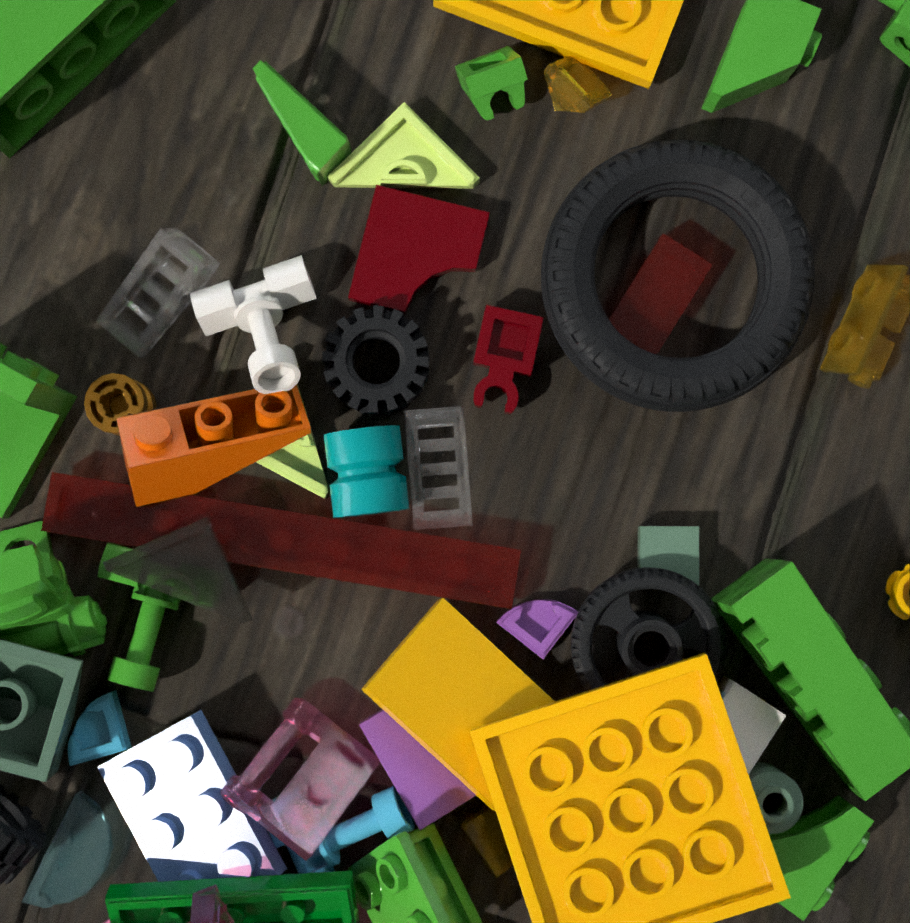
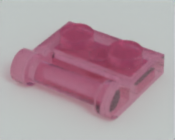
M294 698L283 711L285 720L240 776H231L220 790V793L229 805L241 813L248 814L307 861L372 775L380 761L375 754L312 704L301 698ZM302 735H309L319 744L273 802L260 789Z

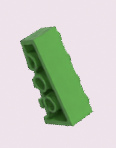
M764 559L711 598L725 623L849 791L862 800L867 801L910 769V721L898 708H890L879 691L882 688L879 679L863 660L857 659L845 641L846 636L830 614L824 610L792 561Z

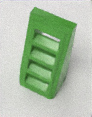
M260 60L253 67V71L263 94L314 178L322 186L329 181L327 176L351 154L352 149L348 137L266 61L263 63Z

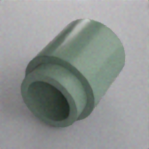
M756 762L749 773V778L768 833L777 834L787 831L796 824L801 816L803 809L801 790L793 779L777 767L769 763ZM774 793L771 801L763 806L764 798L768 794Z

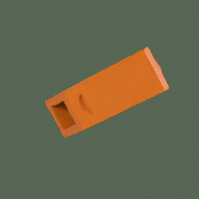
M297 384L287 392L280 391L262 394L252 389L116 418L136 507L196 494L311 433V426Z

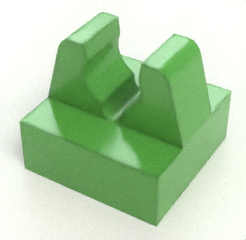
M509 46L455 66L461 88L465 91L483 119L490 120L494 118L490 101L494 92L499 90L507 92L510 104L516 110L524 106V81L528 80L521 56Z

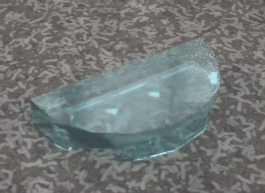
M80 790L75 794L22 900L23 903L42 908L70 903L78 897L87 894L107 870L113 849L110 823L100 805Z

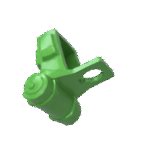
M38 521L0 531V639L61 655L71 653L74 656L85 654V649L104 644L107 618L103 614L100 605L90 595L74 597L68 584L64 565L53 555L48 525L43 521ZM22 540H29L36 544V547L28 545L9 550L15 543Z

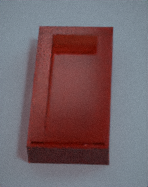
M663 233L656 241L608 318L609 321L631 343L657 355L713 264Z

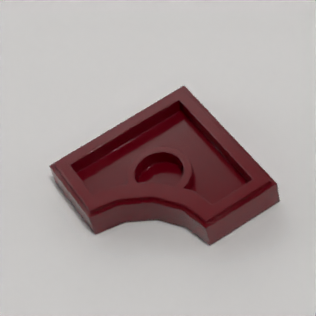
M376 185L348 295L349 301L372 307L373 305L384 306L385 310L393 311L396 309L406 315L415 294L431 279L453 271L476 272L490 212Z

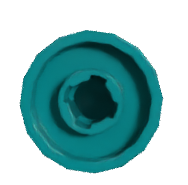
M400 426L365 427L324 435L327 468L338 473V479L330 485L333 518L410 509L406 476L397 473L395 470V466L404 459Z

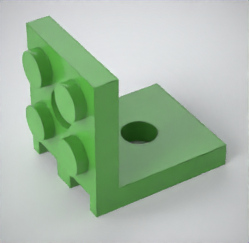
M1 342L0 518H9L77 396L54 385L59 375L28 358L24 359L11 351H7L3 357L7 346Z

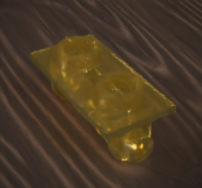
M906 265L866 266L864 273L853 287L852 299L840 326L834 331L829 340L828 352L820 370L823 372L848 374L849 382L866 389H870L873 380L880 381L883 375L882 372L896 344L882 336L880 332L885 327L891 332L901 333L910 313V276L906 275L909 267Z

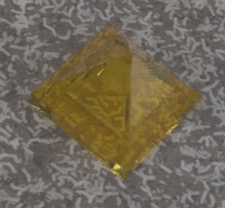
M565 56L552 62L544 69V75L555 111L585 113L607 101L612 95L611 90L586 65L570 56Z

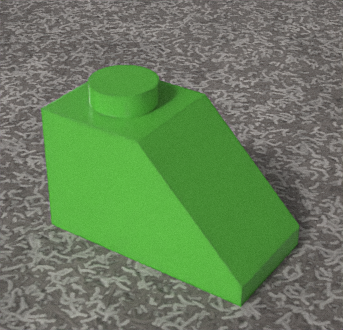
M745 0L701 109L713 113L787 82L799 64L808 67L822 38V33L814 30L822 9L801 0Z

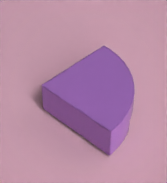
M534 599L511 607L496 620V623L544 659L576 618L578 611L559 601Z

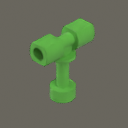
M108 542L101 558L97 577L133 586L134 590L131 598L143 602L126 658L113 657L107 680L154 692L161 668L149 665L165 609L178 610L181 599L217 609L223 592L226 574L182 562L180 568L152 561L153 555L150 553Z

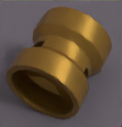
M115 373L103 375L91 383L85 394L84 401L86 415L91 423L104 432L113 433L118 436L120 435L116 418L153 411L157 408L155 397L147 386L126 375Z

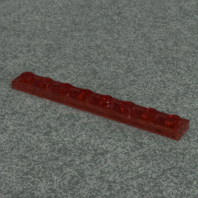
M55 472L51 473L41 531L508 609H512L521 550L194 495L136 507L131 485Z

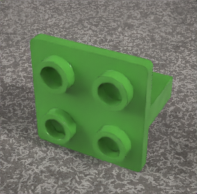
M434 823L421 830L418 828L409 833L403 831L394 835L348 868V871H352L356 901L361 908L367 911L372 923H482Z

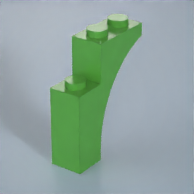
M838 795L822 807L800 817L796 824L787 831L769 834L791 897L778 903L802 921L806 919L811 910L818 911L831 897L835 887L833 879L844 863L855 860L865 849L870 838L868 829L874 820Z

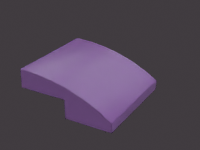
M383 709L360 722V728L419 830L476 796Z

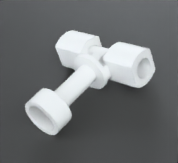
M302 255L263 268L265 280L235 290L230 280L190 293L196 319L205 336L238 326L245 332L252 333L256 351L248 359V369L255 390L262 394L280 391L287 392L299 382L301 373L295 353L290 347L279 344L275 326L282 319V310L317 299Z

